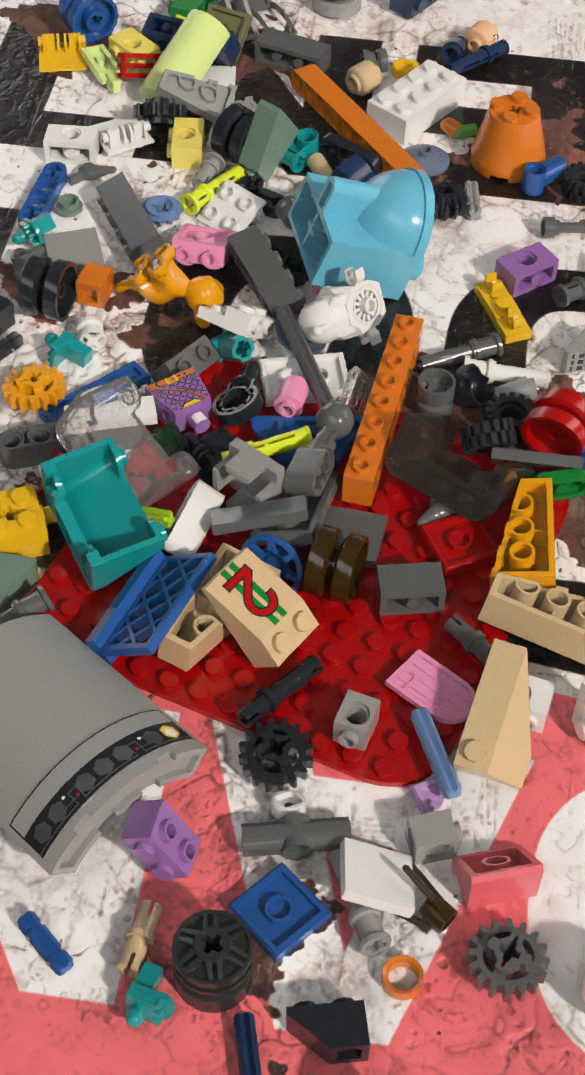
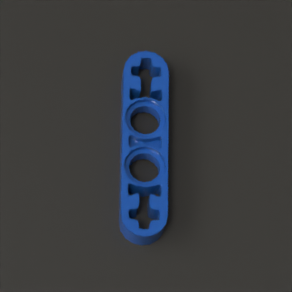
M50 162L44 166L18 214V223L23 221L22 219L24 218L31 220L32 216L36 217L45 211L51 212L67 182L68 176L65 164ZM52 188V190H42V189ZM35 204H45L43 206H33Z

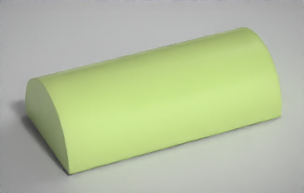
M198 9L190 10L139 87L140 95L146 99H151L152 97L165 98L155 93L165 69L194 75L196 79L202 80L229 39L230 34L228 30L210 14Z

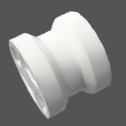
M86 316L76 323L75 332L78 340L91 347L93 352L105 346L107 341L99 318Z

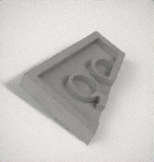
M165 69L155 93L165 98L175 99L176 104L186 105L187 109L215 124L223 110L232 104L238 86L229 84L227 87L219 85L218 81L209 79L206 82L196 79L194 75Z

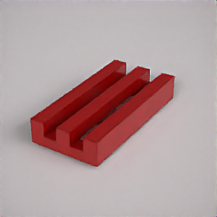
M117 52V57L120 58V63L117 62V68H120L117 78H146L149 73H127V68H153L161 54ZM127 58L155 59V63H127Z

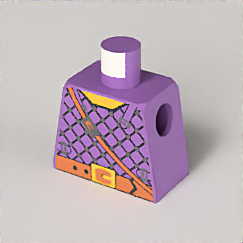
M193 366L145 387V396L153 395L157 418L173 432L179 433L192 427L196 433H203L210 427L209 419L212 416L211 397Z

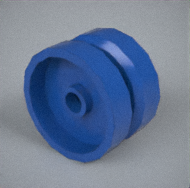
M59 0V17L72 33L80 32V35L85 34L86 43H97L104 40L117 25L119 14L117 6L112 0Z

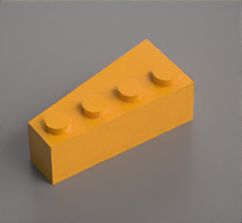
M552 478L520 479L511 507V515L504 529V537L501 546L498 548L495 566L490 574V588L497 572L538 581L540 586L551 589L556 587Z

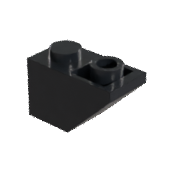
M343 997L335 999L332 1003L315 1004L312 1001H301L293 1006L286 1007V1031L328 1064L368 1061L370 1038L364 1000L354 1001L352 998Z

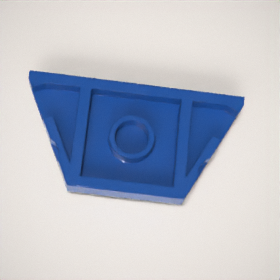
M255 416L250 420V428L259 441L302 428L308 425L313 439L319 433L316 426V416H293L291 418L283 416ZM354 416V425L351 432L344 438L335 440L336 448L333 452V468L340 466L353 446L363 416ZM298 448L271 456V459L288 468Z

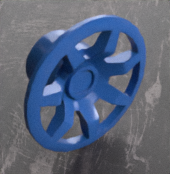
M272 534L254 535L242 545L240 551L243 548H248L261 561L281 570L280 578L282 580L284 575L286 579L295 581L291 587L294 591L301 585L304 575L303 564L294 545H290L284 539ZM257 541H268L265 549H261L254 543ZM294 563L296 565L297 574L290 569L294 565Z

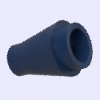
M458 36L444 44L442 47V57L446 63L464 56L465 48L467 47V40L464 37Z

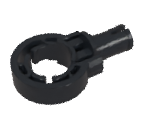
M249 361V364L245 362L240 375L235 376L232 379V383L228 384L227 389L221 392L213 401L212 411L222 426L232 427L241 425L254 418L261 411L264 401L260 394L261 385L257 380L260 374V367L257 363Z

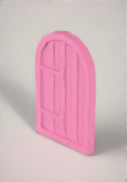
M420 649L385 681V685L418 709L426 707L432 719L445 724H457L467 720L475 697L474 689L465 680Z

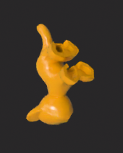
M167 242L161 245L153 254L159 265L156 269H153L151 256L145 253L133 263L137 267L134 276H128L127 279L120 281L115 286L117 293L134 290L139 292L149 302L157 305L166 304L175 298H185L193 310L196 324L202 329L209 327L211 323L196 316L199 307H211L212 303L222 306L224 301V288L222 284L210 275L198 276L190 280L173 261L175 249L172 244Z

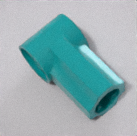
M230 331L209 339L220 355V359L216 361L218 363L224 360L246 362L251 359V354L255 350L252 340Z

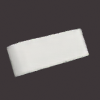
M198 479L187 493L177 511L175 523H172L171 528L166 532L168 540L165 541L164 550L173 556L195 554L211 526V510L219 509L225 496Z

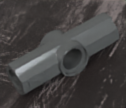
M290 813L281 817L279 821L241 824L243 857L282 854L285 859L298 861L309 858L314 852L340 849V844L344 837L351 838L349 816L310 819L304 813Z

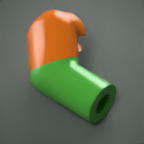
M450 117L443 119L440 123L441 130L453 139L475 136L477 134L475 123L462 125Z

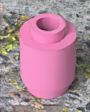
M289 375L282 380L274 401V409L279 415L287 418L301 415L309 392L306 380L298 375Z

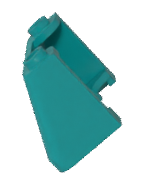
M112 436L40 463L42 486L47 503L92 592L106 587L164 549L165 541L168 540L163 524L161 522L156 523L152 518L148 520L125 476L124 465L128 464L126 453L122 446H116Z

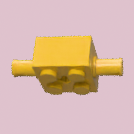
M33 484L0 491V552L27 557L50 554L47 525L57 522L49 505L43 507L42 504H39Z

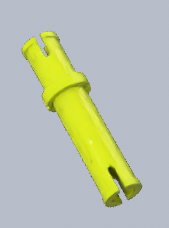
M308 425L261 441L253 443L251 440L246 443L266 456L271 457L294 450L300 446H306L313 438ZM229 450L220 452L222 460L228 456Z

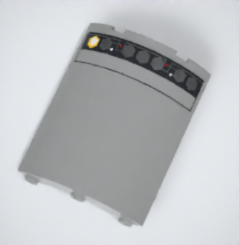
M37 614L24 616L0 624V827L49 875L75 873L89 849L102 834L98 828L113 813L119 817L135 801L142 798V790L154 783L161 787L173 781L192 778L208 748L52 615Z

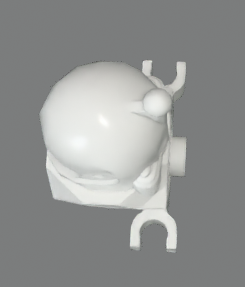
M348 267L342 270L349 286H325L320 290L315 301L302 308L298 317V324L308 341L325 344L334 340H346L360 335L362 345L371 341V345L375 346L382 342L380 333L375 328L386 313L380 284L377 281L364 279L363 267L353 270V267Z

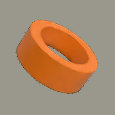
M396 955L387 960L382 970L381 983L384 991L390 997L397 1000H409L417 996L421 991L424 971L416 959L408 955ZM397 967H405L415 974L417 982L410 989H397L390 983L388 979L389 973Z

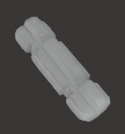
M468 180L464 183V191H466L467 218L469 220H479L481 217L478 183L475 180L472 182Z

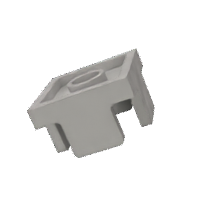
M238 437L230 442L228 456L214 466L212 470L213 488L219 491L229 483V486L238 491L226 501V508L284 498L285 467Z

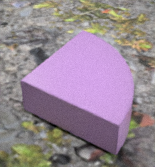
M435 777L410 786L409 793L421 814L439 811L444 797Z

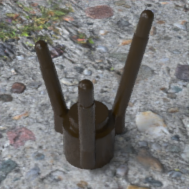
M413 862V870L408 865H403L402 870L427 899L419 909V912L423 915L422 919L414 915L411 918L396 916L417 926L426 935L432 929L436 933L441 934L456 918L458 911L443 899Z

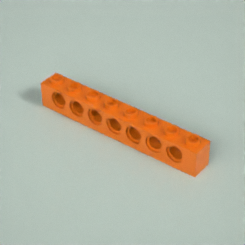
M396 314L343 475L341 501L372 506L421 347L424 319L401 314Z

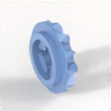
M156 195L142 203L153 225L158 223L162 227L164 223L172 225L174 220H180L182 205L174 197Z

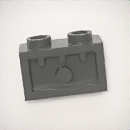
M204 334L152 371L151 374L156 381H160L166 376L169 377L193 366L199 375L219 360L220 355Z

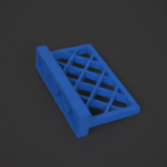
M159 551L145 560L136 568L85 640V643L109 665H112L118 656L153 655L217 558L212 552L165 556L162 551ZM150 637L146 643H140Z

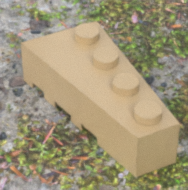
M223 542L214 555L217 558L216 562L159 645L158 658L187 672L231 633L201 588L232 560L240 550ZM265 563L276 575L280 577L281 570Z

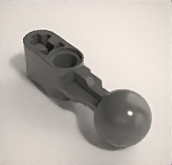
M330 401L319 408L316 414V426L319 433L307 446H300L297 449L286 470L284 489L288 495L319 497L333 471V452L336 448L335 440L347 436L354 425L353 412L345 403Z

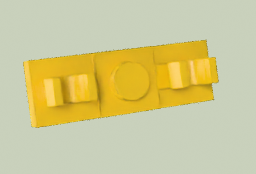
M497 272L485 274V282L475 283L474 292L504 343L508 344L531 339L532 330L501 279H497Z

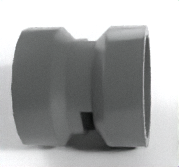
M385 48L377 49L375 52L361 50L360 62L369 60L380 68L381 73L388 71V54Z

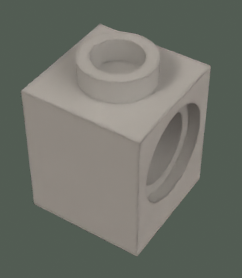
M348 689L334 720L332 741L338 742L346 748H355L365 752L379 720L381 700Z
M450 809L407 817L405 837L415 865L452 859V857L456 856L458 844L462 843L463 838L460 824L458 821L453 822Z

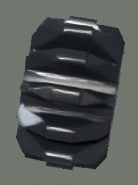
M445 179L443 182L434 181L435 220L439 218L444 219L445 222L447 218L456 220L457 216L463 215L467 203L466 191L463 190V185H456L455 181L447 182Z

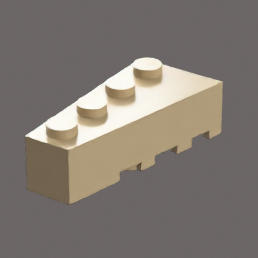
M497 572L478 619L585 665V597L570 594L569 588L560 586L551 589L540 586L538 581Z

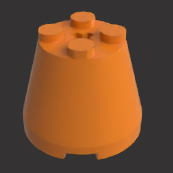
M515 91L512 95L493 97L490 100L488 110L471 146L470 161L473 168L488 179L494 176L508 179V183L522 182L525 165L529 162H545L546 151L540 107L533 100L527 98L525 92Z

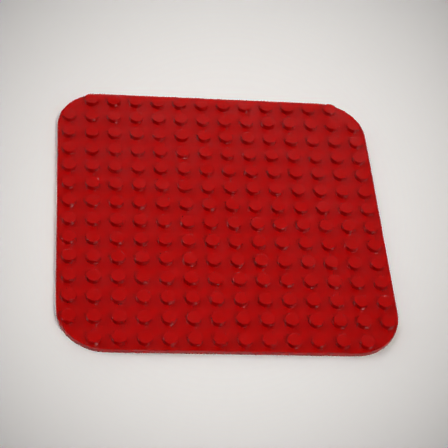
M224 360L220 363L216 362L199 374L211 397L212 416L209 419L211 424L205 432L196 433L192 427L179 433L173 432L158 419V424L153 425L130 456L128 464L124 465L125 476L140 505L171 510L173 517H175L184 498L198 478L174 454V451L182 447L181 437L184 433H196L201 438L222 427L212 411V403L221 392L227 389L228 384L232 383V379L240 375L245 362ZM259 374L257 380L259 381V383H260V385H261L260 374ZM261 385L260 394H261V396H262V398H263V401H264V396H263V391H262V385ZM352 395V400H342L340 402L348 405L354 416H363L368 400ZM264 402L261 411L256 416L281 415L276 412L274 406L265 407ZM317 403L305 404L300 416H316L319 410ZM400 412L372 506L341 501L343 475L352 447L340 466L333 468V471H339L340 484L331 505L388 516L376 566L390 563L435 562L418 534L419 526H417V521L428 509L432 496L438 493H445L450 496L452 502L470 503V510H476L499 547L504 537L506 523L511 515V507L520 479L533 478L540 472H551L553 470L489 463L490 452L464 455L458 431ZM250 420L238 426H224L235 438L238 437L244 442L252 440L254 443L259 441L250 428ZM229 483L218 491L225 496L220 508H226V501L238 492L229 486ZM284 489V498L292 497V495H288ZM569 499L553 500L554 540H556L566 519ZM210 526L195 554L212 552L215 555L223 542L240 550L245 541L250 538V533L253 530L215 536L213 535L212 526ZM66 543L31 593L36 591V586L41 584L55 607V610L52 612L47 610L42 614L52 615L85 643V640L138 566L106 587L92 592ZM312 544L304 547L295 546L301 558L304 573ZM257 545L261 549H265L267 547V545ZM294 563V565L290 569L297 574L296 565ZM495 563L444 578L446 587L444 612L379 616L375 591L376 567L375 569L365 567L356 595L349 605L333 601L330 596V588L321 597L305 593L302 580L301 585L295 592L304 600L319 625L279 667L255 668L231 633L187 672L158 658L159 647L153 655L118 656L111 666L141 690L240 731L246 732V730L255 733L256 724L254 723L250 728L244 727L237 718L240 716H236L235 711L252 700L259 689L269 687L306 659L307 656L313 654L322 662L318 667L323 666L324 671L285 699L277 711L274 713L269 712L258 721L264 727L268 726L269 718H273L275 724L279 725L283 718H287V726L290 728L298 723L300 724V734L308 732V744H313L314 755L311 756L313 761L369 784L398 787L423 781L432 776L433 771L410 719L411 712L418 708L387 687L385 681L420 649L465 680L474 689L476 694L485 665L473 654L468 655L463 651V645L444 630L445 623L450 617L456 621L453 615L459 614L476 631H482L486 635V640L491 645L494 638L506 641L510 633L478 619L490 590V574ZM283 575V581L289 587H292L295 581L286 579ZM150 637L140 643H146ZM348 689L381 700L379 720L365 752L355 748L349 749L338 742L332 741L334 720ZM433 719L446 752L450 757L467 720L457 724H445Z

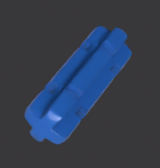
M27 911L17 920L18 928L25 937L30 938V943L42 958L50 963V967L58 976L64 975L74 966L73 958L65 949L62 950V945L46 925L40 923L41 919L34 911Z

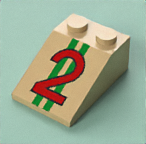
M243 548L201 588L255 668L279 667L319 625L304 600L248 548Z

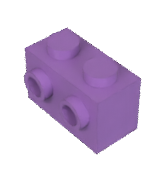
M164 799L135 801L120 838L132 851V854L147 866L152 875L163 881H170L172 878L189 877L201 841Z

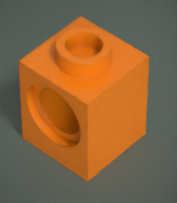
M91 262L86 263L75 282L78 304L104 308L115 288L113 267Z

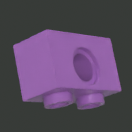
M539 241L496 259L495 272H497V279H501L512 298H515L555 281L559 259Z

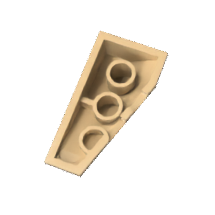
M494 638L453 765L456 770L522 790L531 759L528 653L526 647Z

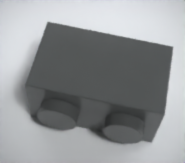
M441 562L390 563L376 566L375 591L379 616L444 612L446 587Z

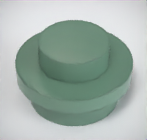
M71 193L62 195L56 205L57 212L65 217H74L83 210V204L79 197Z

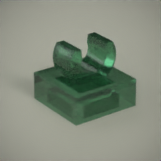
M169 420L167 425L155 428L154 432L146 436V444L165 462L175 456V450L182 447L181 437L183 434L179 432V427Z

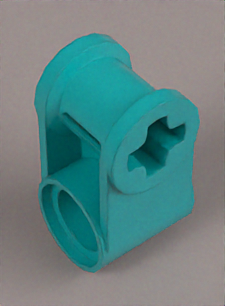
M312 128L299 130L279 164L289 166L294 173L301 172L307 166L308 158L314 153H319L318 132Z

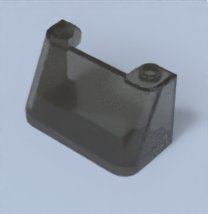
M406 413L385 458L386 467L392 475L471 521H483L492 516L515 497L520 479L532 478L535 470L519 462H509L504 466L496 464L494 469L488 472L453 452L450 448L455 438L454 427L450 422L436 414Z

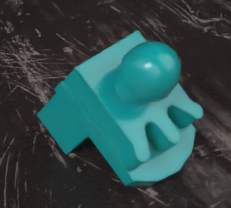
M45 211L31 220L28 218L22 219L23 221L18 223L21 231L13 234L12 242L16 245H21L26 241L33 247L44 244L42 235L56 228L50 213Z
M67 330L59 337L54 333L46 334L44 339L45 343L51 348L47 355L50 356L48 361L52 367H57L68 358L84 368L92 360L93 349L76 339L75 334Z
M145 961L135 981H132L126 993L125 1021L129 1027L136 1028L144 1020L159 1026L162 1020H168L172 1017L176 1009L174 1001L169 995L157 991L162 983L163 967Z

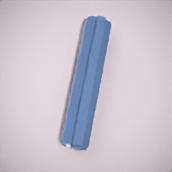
M426 707L414 709L411 712L410 719L441 793L447 800L457 798L461 795L462 787L431 714Z

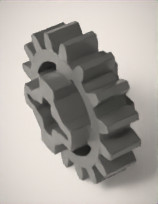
M507 918L505 926H500L499 922L493 919L490 930L481 925L477 936H471L468 946L470 949H467L465 961L470 963L467 973L469 976L478 975L475 984L477 989L485 985L489 987L488 997L492 998L496 992L502 993L503 1002H508L510 994H515L519 1001H523L525 990L534 995L537 992L538 983L544 984L547 975L545 970L548 969L550 958L544 956L547 944H537L539 937L537 931L531 934L525 932L527 923L523 922L516 928L513 927L511 918ZM510 953H513L512 958L502 967L503 961L509 957Z

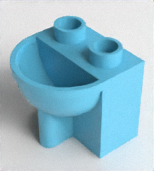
M411 167L385 171L373 176L366 182L308 172L288 212V218L311 285L321 287L349 286L344 279L342 270L348 267H353V270L363 267L364 279L379 282L383 298L399 300L409 280H416L423 269L424 253L428 246L434 223L435 196L433 185L429 176L423 170Z

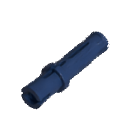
M502 39L492 45H483L473 53L446 63L445 68L461 74L481 64L492 63L497 57L509 53V44L506 40Z

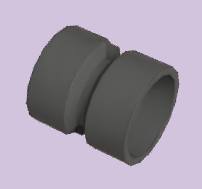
M442 368L427 369L420 374L415 412L420 419L432 423H441L450 418L456 387V379L453 374Z

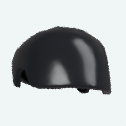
M474 363L463 365L454 373L456 379L454 397L456 401L467 408L487 406L488 401H491L493 393L486 390V383L489 381V377L482 374L480 368Z

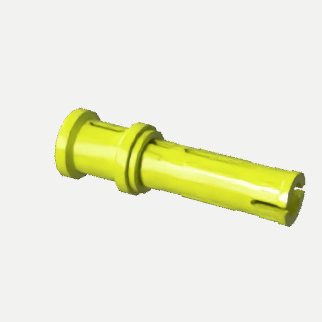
M235 165L208 184L200 183L193 192L183 194L180 197L183 210L188 215H196L200 208L209 203L227 179L235 183L241 177L246 176L244 169L240 165Z

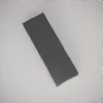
M500 447L492 448L489 463L555 471L572 468L583 469L584 458L579 456Z
M305 495L211 510V526L215 536L309 520Z

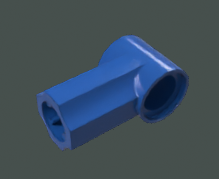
M558 155L543 163H527L524 167L521 191L528 196L541 195L544 186L564 176V171L567 167L565 159Z

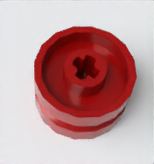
M554 386L543 389L538 393L532 404L531 411L528 412L522 423L520 432L523 441L535 452L580 457L585 448V397L568 388Z

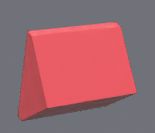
M521 844L452 857V864L466 909L537 896L544 872L543 863Z

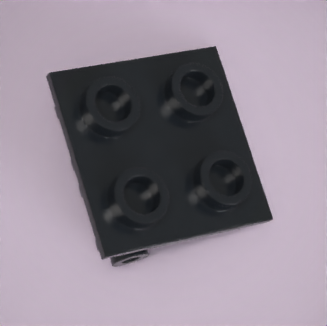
M224 426L201 438L196 433L186 432L181 437L182 447L175 450L174 454L198 479L213 488L212 470L214 466L222 461L220 452L228 451L229 443L235 437Z

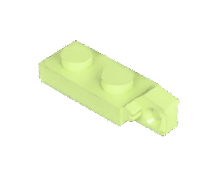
M100 44L81 48V57L102 85L107 84L108 90L112 94L121 93L122 78H117L120 68H117V62L105 45Z

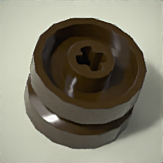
M326 524L321 526L307 560L303 580L304 592L321 597L330 588V596L333 601L349 605L356 595L365 569L369 551L368 536L352 532L343 541V534L340 528Z

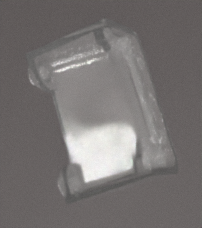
M129 376L79 392L57 421L55 432L59 442L67 452H71L112 436L116 446H122L126 453L128 464L124 465L125 476L140 505L150 507L194 478L202 469L195 459L185 451H179L169 457L140 421L135 412L140 407L141 394Z

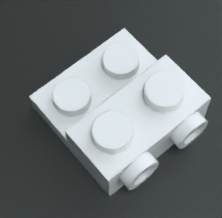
M212 303L211 307L200 306L196 315L203 320L245 338L266 340L272 334L275 322L274 318L266 315V309L240 303L238 307L221 306Z

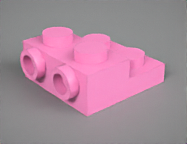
M185 223L172 238V245L175 249L173 260H177L183 265H193L196 263L203 264L208 269L223 268L229 260L230 253L227 237L237 233V231Z

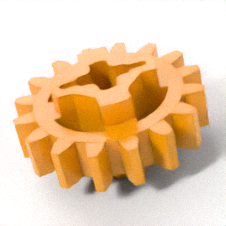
M33 363L32 366L28 367L22 365L21 371L12 370V376H5V383L2 384L6 404H10L13 410L20 407L21 413H25L28 409H31L33 414L37 412V409L48 411V405L57 406V399H64V392H67L63 372H58L56 366L49 369L48 363L43 364L41 367H38L37 363Z

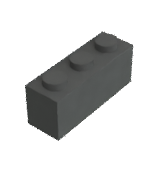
M266 27L255 40V62L286 71L314 63L325 72L330 66V44Z

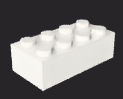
M428 59L367 101V114L392 139L404 146L464 103L467 78Z

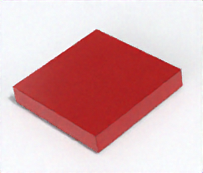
M475 509L419 525L418 534L433 560L441 562L444 578L496 562L499 547Z

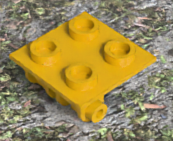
M80 32L68 33L69 42H67L66 33H64V42H60L59 33H56L57 42H55L54 34L38 36L39 72L55 73L57 71L78 72L87 70V64L81 57V48L86 47L85 34L80 35Z

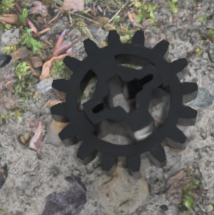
M152 97L151 99H145L143 104L137 103L133 105V117L138 120H148L152 126L167 127L174 125V117L187 118V106L176 104L173 98Z
M269 718L268 726L265 727L259 721L256 722V732L246 730V741L239 743L241 754L238 757L239 765L244 766L242 768L243 776L245 778L252 776V785L254 787L258 786L261 782L265 783V792H269L272 785H276L278 790L282 791L284 790V784L287 783L295 789L297 787V777L306 780L308 778V770L306 768H313V757L311 756L314 755L313 744H308V732L300 734V724L298 723L294 724L291 728L288 727L287 718H283L280 725L275 724L273 718ZM260 744L261 749L256 751V756L253 757L256 747ZM299 753V758L293 766L291 764V761L295 759L296 754Z

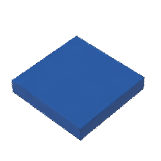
M283 862L227 905V912L242 920L249 928L252 939L275 963L280 961L331 919L332 914Z

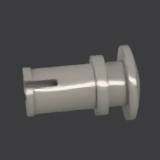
M212 151L204 153L200 170L196 177L193 178L192 185L196 183L197 185L200 183L208 184L214 177H217L219 173L224 171L226 167L224 159Z

